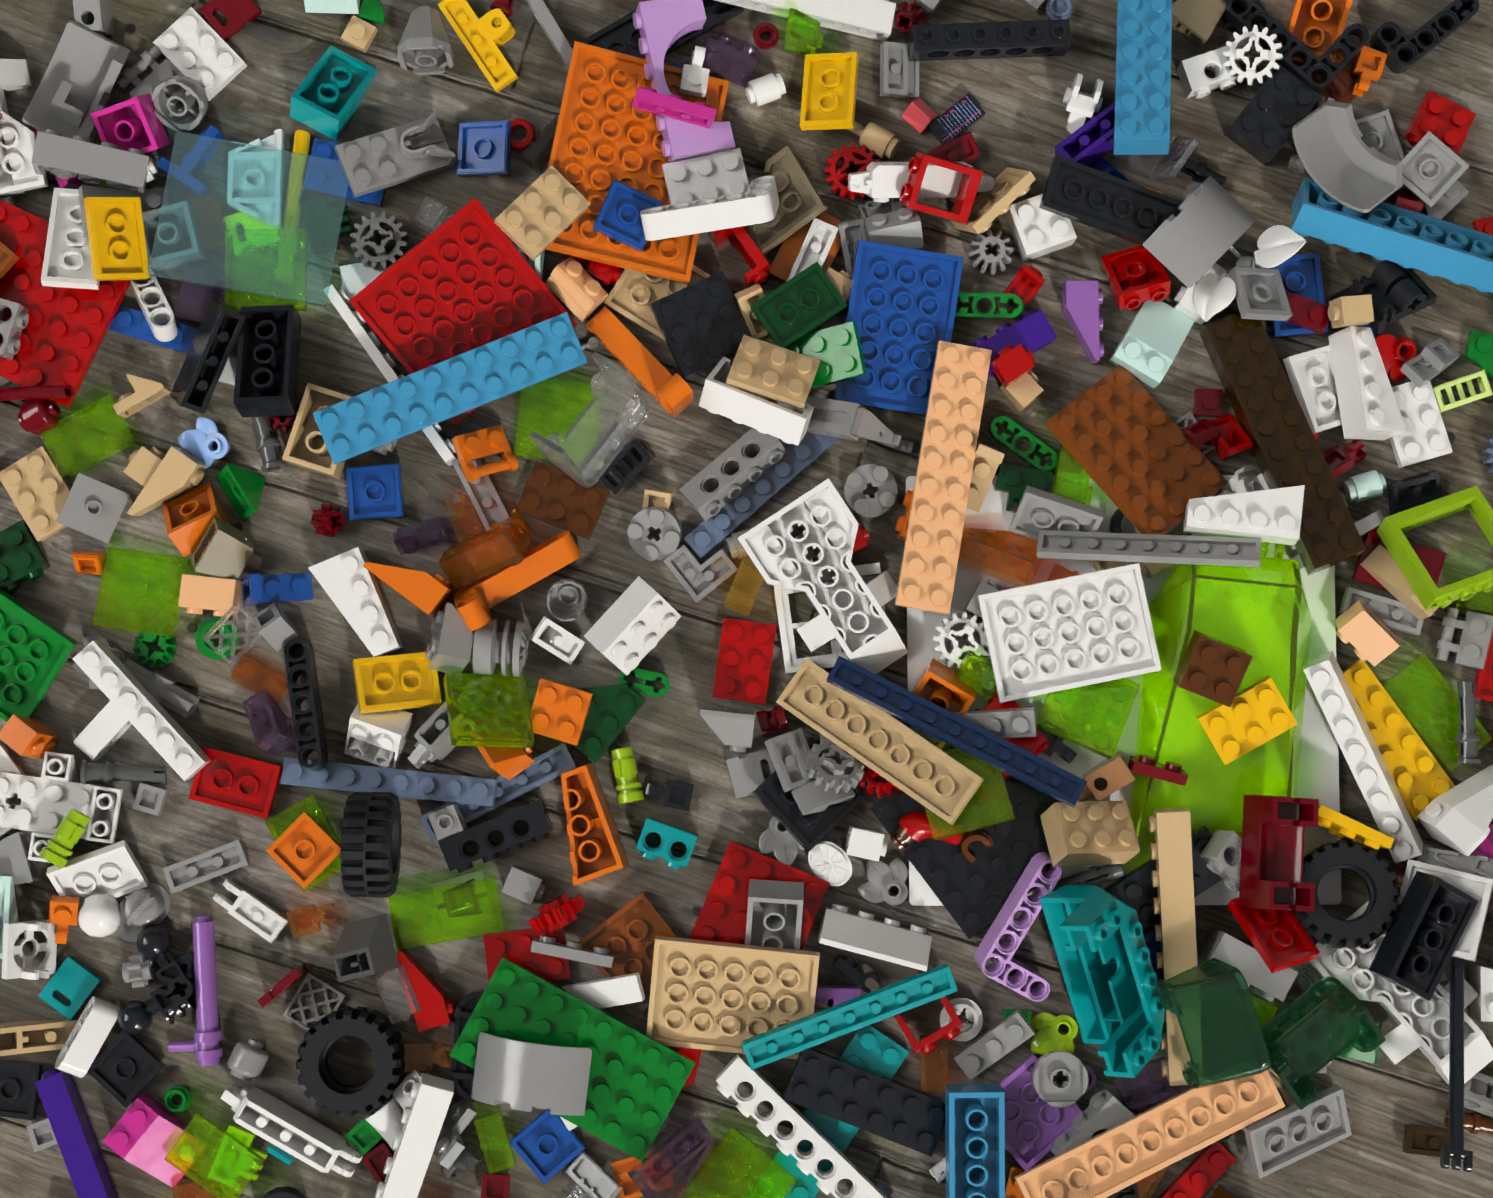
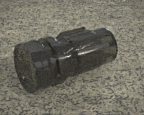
M555 117L538 135L536 141L531 142L528 148L520 155L524 163L538 173H541L546 167L545 163H549L558 117Z

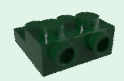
M24 520L0 532V589L10 594L20 589L21 586L19 584L26 580L33 581L44 575L43 571L50 568L48 561Z

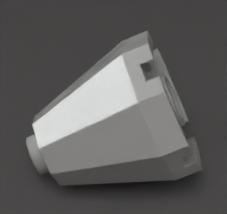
M420 6L410 15L397 47V57L402 69L407 70V66L413 68V73L419 76L441 75L445 72L447 65L449 69L454 66L452 48L439 12L430 6Z

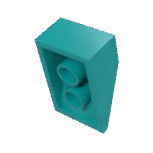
M330 45L291 96L290 117L337 141L350 124L377 74V69Z

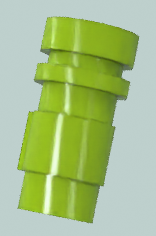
M632 747L612 750V765L617 781L615 790L619 792V795H617L618 805L644 800L643 791H640L642 784L638 782V771Z
M71 808L55 831L54 837L48 839V846L43 847L39 856L56 866L64 868L68 862L67 856L73 854L72 848L79 841L91 818Z

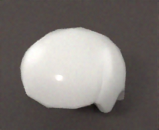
M94 894L85 898L79 906L78 921L80 928L91 937H105L113 934L121 922L118 901L106 894Z

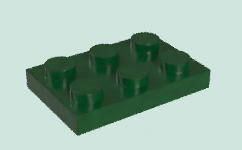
M815 262L751 305L750 309L774 344L786 349L846 309L848 305L819 263Z

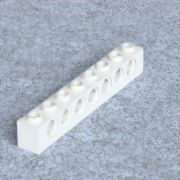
M740 1053L716 1076V1082L718 1083L716 1088L726 1098L732 1096L738 1102L736 1105L738 1110L747 1118L751 1115L758 1122L756 1127L766 1137L771 1134L778 1141L776 1146L786 1156L789 1154L794 1156L798 1160L796 1163L797 1167L807 1176L811 1173L818 1180L816 1185L826 1195L831 1192L836 1198H888L788 1100L783 1099L782 1094L756 1069L751 1070L748 1061ZM741 1082L751 1083L753 1086L752 1092L741 1094L737 1089ZM762 1101H769L773 1105V1109L769 1113L764 1114L757 1109L758 1104ZM783 1120H788L793 1125L792 1129L787 1133L780 1132L777 1128L778 1124ZM801 1140H809L813 1144L811 1150L807 1152L800 1151L797 1145ZM822 1159H828L833 1163L828 1171L819 1170L817 1165ZM844 1178L852 1181L851 1188L845 1191L837 1187L838 1182Z

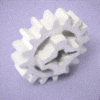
M1254 25L1253 30L1249 32L1245 26L1243 27L1242 35L1236 32L1233 33L1234 42H1226V45L1231 49L1230 51L1223 52V56L1229 58V61L1225 62L1224 66L1225 68H1233L1229 72L1231 77L1236 74L1239 75L1238 83H1241L1246 78L1249 86H1252L1253 79H1257L1260 84H1263V76L1266 75L1270 79L1273 77L1271 73L1272 68L1279 70L1280 66L1275 62L1276 60L1283 59V55L1276 53V51L1282 48L1281 43H1273L1277 38L1276 34L1267 36L1269 30L1267 27L1262 32H1258V26ZM1249 38V43L1245 47L1237 49L1241 42ZM1260 38L1269 44L1271 51L1263 50L1260 46ZM1255 43L1256 52L1260 54V57L1254 59L1251 68L1250 59L1245 56L1251 53ZM1235 60L1244 62L1246 72L1241 71L1237 67ZM1263 62H1269L1262 71L1257 72V67Z
M963 612L961 618H958L956 613L951 614L952 621L946 618L942 619L944 627L937 626L935 630L940 634L939 636L932 637L933 641L938 642V646L933 648V651L941 652L938 660L947 659L946 666L949 668L956 664L957 671H961L963 665H966L968 670L972 669L973 661L977 665L982 664L979 657H987L989 655L984 650L988 646L985 640V632L982 630L983 622L977 624L976 615L971 619H967V612ZM955 624H965L960 631L949 629ZM974 630L979 636V644L974 641ZM965 635V642L968 643L969 646L964 645L961 648H959V642L955 640L956 638L954 637L959 638ZM944 638L950 643V653L945 648ZM968 651L974 654L969 659H959L963 652Z

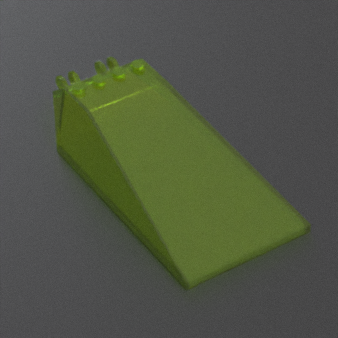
M1261 542L1260 567L1177 564L1149 603V612L1162 670L1142 674L1135 757L1145 754L1156 759L1155 762L1166 764V761L1182 765V769L1188 774L1186 786L1133 772L1136 780L1132 781L1130 815L1140 852L1125 863V872H1131L1151 859L1150 844L1155 843V832L1150 833L1149 816H1154L1153 808L1187 807L1190 810L1191 833L1205 825L1212 836L1216 830L1235 831L1242 839L1244 795L1296 798L1307 681L1303 669L1309 658L1312 618L1299 561L1283 559L1285 544L1275 543L1274 558L1266 557L1269 542ZM1194 630L1246 650L1253 657L1237 693L1269 675L1295 718L1297 725L1224 765L1196 716L1219 703L1180 688L1173 681Z

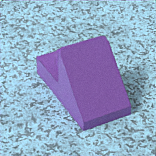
M817 985L815 1004H827L828 999H832L833 1007L861 995L860 986Z

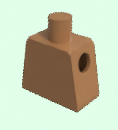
M1119 751L1082 775L1087 783L1078 801L1084 802L1092 796L1097 801H1100L1136 780ZM1099 777L1106 779V783L1102 786H1097L1094 783Z

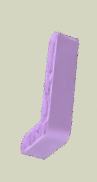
M1039 852L1031 858L974 954L976 965L987 977L1036 1002L1044 1000L1049 995V983L1037 970L1013 958V955L1042 909L1039 898L1052 892L1062 874V868L1053 867L1050 855L1045 852ZM1050 863L1049 869L1042 872L1043 866ZM1032 887H1036L1035 892L1027 896L1028 891ZM1022 910L1020 917L1013 919L1014 914ZM1008 934L1005 941L999 942L1002 935ZM994 957L991 964L985 965L989 958ZM1016 969V973L1013 976L1007 977L1010 971ZM1038 981L1037 986L1033 989H1030L1032 983Z

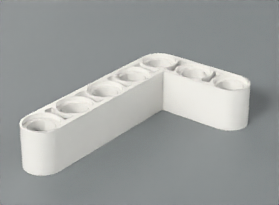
M768 175L753 179L748 191L744 193L645 209L640 212L645 240H660L769 222L775 218L779 206L775 177Z

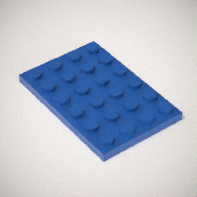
M857 241L845 323L851 321L857 323L867 375L837 382L834 400L926 415L937 344L939 340L951 342L964 257L868 241Z

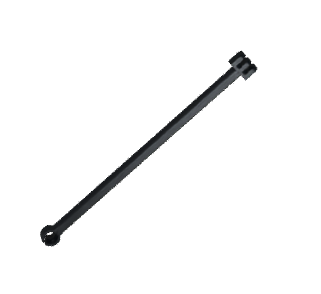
M1452 956L1450 959L1449 1148L1443 1147L1440 1149L1441 1168L1448 1169L1451 1158L1452 1169L1459 1171L1462 1159L1463 1171L1471 1172L1473 1168V1151L1464 1150V959Z

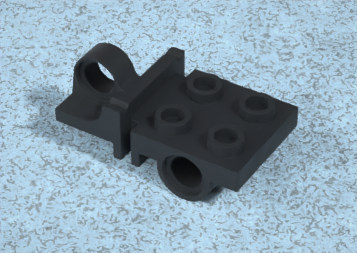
M1386 260L1374 269L1370 278L1364 275L1361 276L1360 282L1357 279L1353 280L1352 286L1326 297L1325 302L1329 306V301L1339 297L1371 294L1374 321L1369 324L1379 334L1385 330L1386 321L1391 324L1435 304L1437 295L1411 268H1403L1395 262Z

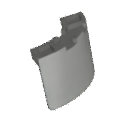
M72 20L68 21L49 66L22 121L42 132H45L46 129L61 132L63 137L73 139V136H82L89 139L95 128L90 114L104 109L130 50ZM62 80L73 85L70 92L71 95L89 104L79 128L48 113L51 102Z
M1327 101L1293 126V140L1303 166L1314 182L1340 204L1358 212L1368 213L1403 186L1402 161L1382 154L1373 146L1369 148L1360 137L1363 134L1355 121L1352 104Z
M1209 176L1178 207L1181 212L1177 217L1172 214L1142 244L1188 288H1191L1257 220L1212 176Z
M480 1032L471 1098L494 1106L497 1104H511L510 1109L532 1112L533 1107H535V1109L549 1110L552 1115L584 1116L592 1050L587 1047L525 1042Z

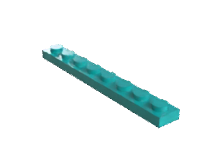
M945 963L741 1041V1045L749 1066L753 1070L952 994L958 990L949 965Z

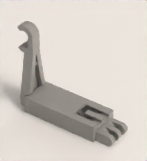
M808 396L806 403L813 406L814 409L807 433L858 441L860 437L882 442L901 452L911 453L914 445L913 442L901 440V435L894 434L872 412L862 405Z

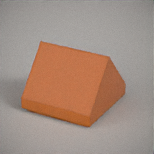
M88 550L72 552L77 574L104 575L106 552Z

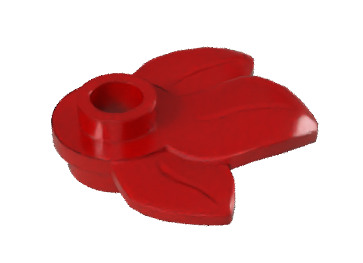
M1391 334L1378 335L1375 337V341L1386 373L1389 374L1391 382L1396 384L1405 378L1406 375L1400 369L1405 362L1414 358L1416 346L1408 337L1396 338ZM1403 346V352L1400 354V347Z

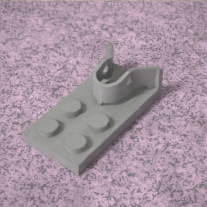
M432 108L429 117L335 146L336 154L354 198L454 167L456 155L450 151L437 120V108Z
M1335 1084L1242 1128L1248 1146V1153L1243 1160L1244 1166L1260 1179L1351 1136L1343 1089Z

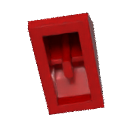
M1232 414L1209 421L1217 427L1219 436L1214 438L1216 443L1215 450L1219 461L1245 453L1254 447L1253 442Z

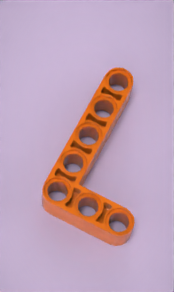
M604 306L585 324L590 332L672 417L675 418L694 400L693 390L687 382L677 373L672 376L608 308Z
M569 530L561 532L458 590L454 594L456 609L469 631L477 630L491 620L489 611L491 607L574 562L582 555V552Z

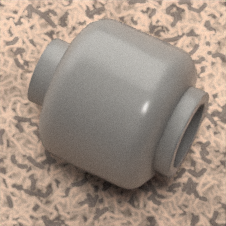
M249 1038L248 1042H237L227 1062L228 1067L231 1069L230 1074L250 1082L251 1078L260 1077L269 1058L268 1053L263 1050L264 1044L252 1038Z

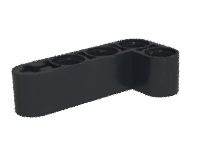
M1454 0L1409 37L1396 23L1385 22L1371 36L1370 45L1372 49L1388 54L1385 65L1392 72L1403 73L1466 24L1478 11L1479 1ZM1459 9H1465L1464 12L1457 16L1456 12ZM1439 22H1443L1446 25L1447 30L1442 29L1439 25ZM1381 34H1386L1390 38V42L1385 41ZM1418 38H1423L1427 46L1422 45ZM1398 54H1403L1407 62L1401 61Z

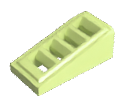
M1485 370L1432 387L1440 413L1493 395ZM1474 378H1476L1481 391L1477 395L1472 383ZM1466 382L1471 397L1466 398L1461 383ZM1456 385L1461 400L1455 401L1451 386ZM1442 389H1446L1450 401L1448 405L1444 403L1440 392Z

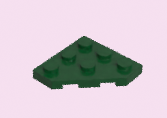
M626 683L578 688L594 694L579 745L574 746L595 763L599 761L647 700Z

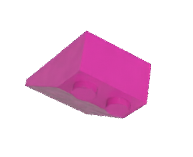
M148 1092L135 1100L102 1141L124 1160L172 1188L178 1184L209 1145L207 1141L172 1112L168 1111L166 1107Z

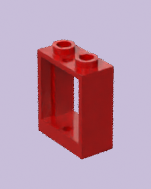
M916 151L915 157L911 158L908 165V172L910 173L908 181L901 188V204L907 208L967 224L983 171L975 167ZM928 163L963 173L951 211L916 202Z
M946 996L939 999L951 1017L952 1022L917 1042L901 1013L894 1015L917 1055L923 1053L925 1056L938 1048V1042L945 1038L947 1041H950L961 1034L960 1029L964 1025Z

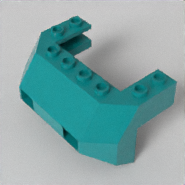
M1096 885L1063 886L1039 899L1083 1043L1103 1044L1097 1052L1099 1056H1104L1107 1066L1104 1070L1105 1076L1135 1078L1160 1049L1165 1013L1164 999L1159 991L1157 975L1152 967L1150 952L1146 947L1142 933V925L1139 922L1136 910Z

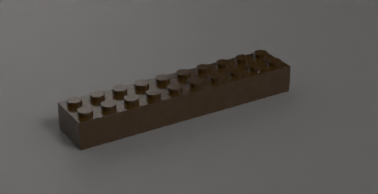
M1240 312L1204 325L1200 337L1242 429L1253 442L1254 447L1251 450L1269 489L1305 485L1300 537L1295 547L1308 576L1359 556L1366 550L1365 545L1262 321L1241 319Z

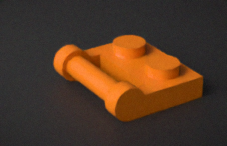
M502 424L458 435L451 439L468 482L477 481L479 477L504 470L508 472L514 471L519 467L518 460L511 451ZM500 454L502 459L478 467L473 465L472 462Z

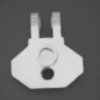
M1077 72L1072 87H1067L1062 103L1067 104L1065 109L1070 112L1067 119L1068 122L1066 123V130L1072 134L1082 127L1086 117L1092 118L1093 113L1098 114L1103 98L1100 97L1104 83L1103 80L1097 78L1092 93H1084L1079 91L1083 75Z

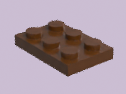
M536 460L515 509L565 531L569 530L570 533L590 541L610 491Z

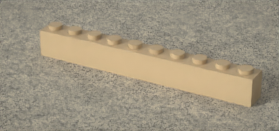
M1187 807L1153 808L1154 816H1149L1150 833L1155 832V843L1150 844L1151 859L1156 860V870L1152 871V885L1157 887L1158 898H1153L1154 914H1159V925H1154L1155 941H1160V952H1156V966L1162 972V979H1157L1160 994L1163 996L1165 1008L1164 1033H1162L1160 1043L1161 1050H1165L1166 1060H1161L1162 1077H1167L1170 1086L1200 1085L1203 1083L1190 810Z

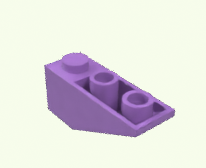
M1066 281L1062 286L1063 314L1091 365H1095L1100 360V357L1104 355V343L1099 341V331L1103 330V315H1099V305H1102L1103 290L1098 289V281Z

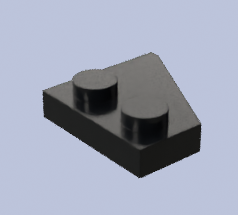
M1432 470L1388 483L1390 515L1442 498L1440 472Z

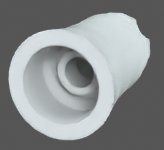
M392 1095L378 1108L371 1110L364 1119L377 1130L391 1149L395 1151L392 1148L396 1132H402L404 1124L401 1123V1118L404 1110Z

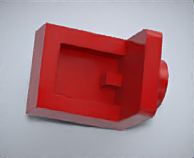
M1024 265L1003 293L1019 296L1023 300L1025 308L1044 284L1043 274L1033 266L1028 267ZM1010 299V302L1018 307V304L1014 303L1013 299Z

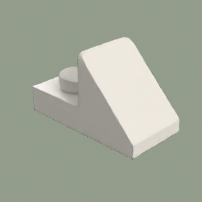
M545 616L529 638L570 665L585 644L584 641Z

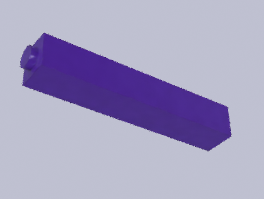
M56 1068L43 1072L44 1078L35 1082L78 1198H119L73 1076Z

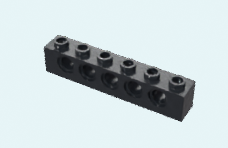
M1069 19L912 25L907 35L909 61L1064 56L1071 46Z

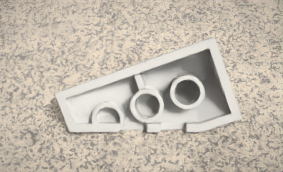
M1493 764L1436 797L1417 816L1432 838L1469 856L1488 836L1490 832L1488 826L1493 819Z

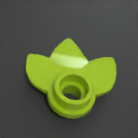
M1041 1012L1031 1019V1024L1038 1030L1031 1041L1032 1052L1041 1055L1055 1050L1074 1053L1075 1044L1073 1039L1078 1033V1023L1072 1016L1068 1014L1055 1016L1049 1012ZM1061 1024L1067 1025L1069 1032H1061L1059 1026Z

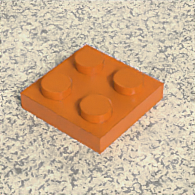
M540 678L525 730L572 745H579L594 693Z
M305 811L282 833L266 852L303 889H306L340 855L341 845Z

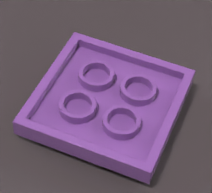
M1033 1053L997 1083L1001 1085L1005 1092V1147L1025 1171L1029 1170L1052 1149L1056 1138L1061 1134H1065L1072 1126L1071 1123L1075 1116L1083 1113L1076 1103L1068 1107H1054L1039 1097L1032 1083L1033 1068L1038 1060Z

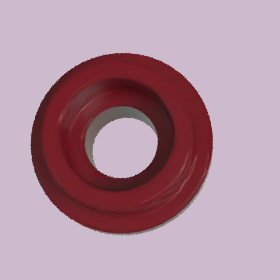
M770 23L758 25L753 32L755 45L763 50L774 48L779 41L778 29ZM763 34H769L771 36V39L768 41H764L761 38V36Z

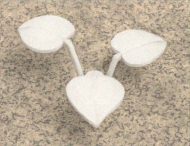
M1275 225L1265 230L1258 238L1257 246L1259 250L1254 252L1255 259L1251 256L1242 257L1233 246L1229 250L1238 259L1236 267L1272 268L1280 265L1297 253L1305 245L1306 240L1286 226ZM1209 273L1196 285L1194 305L1199 316L1205 322L1224 310L1236 296V284L1229 277V273H1223L1221 277L1215 273Z

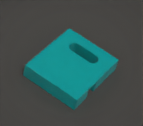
M68 956L38 997L69 1020H73L90 998L89 995L92 991L96 990L103 979L74 957ZM56 990L69 998L71 1004L67 1005L55 995Z

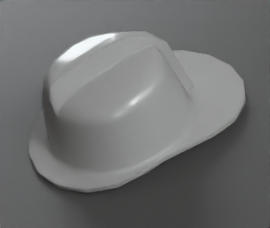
M148 882V887L131 892L119 904L121 922L115 931L120 938L125 941L137 942L138 934L144 927L151 924L159 925L165 919L171 904L169 894L165 888L157 883Z

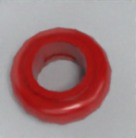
M513 119L510 121V148L516 151L527 150L535 141V129L525 119ZM518 128H522L527 132V136L521 141H515L512 138L513 131Z

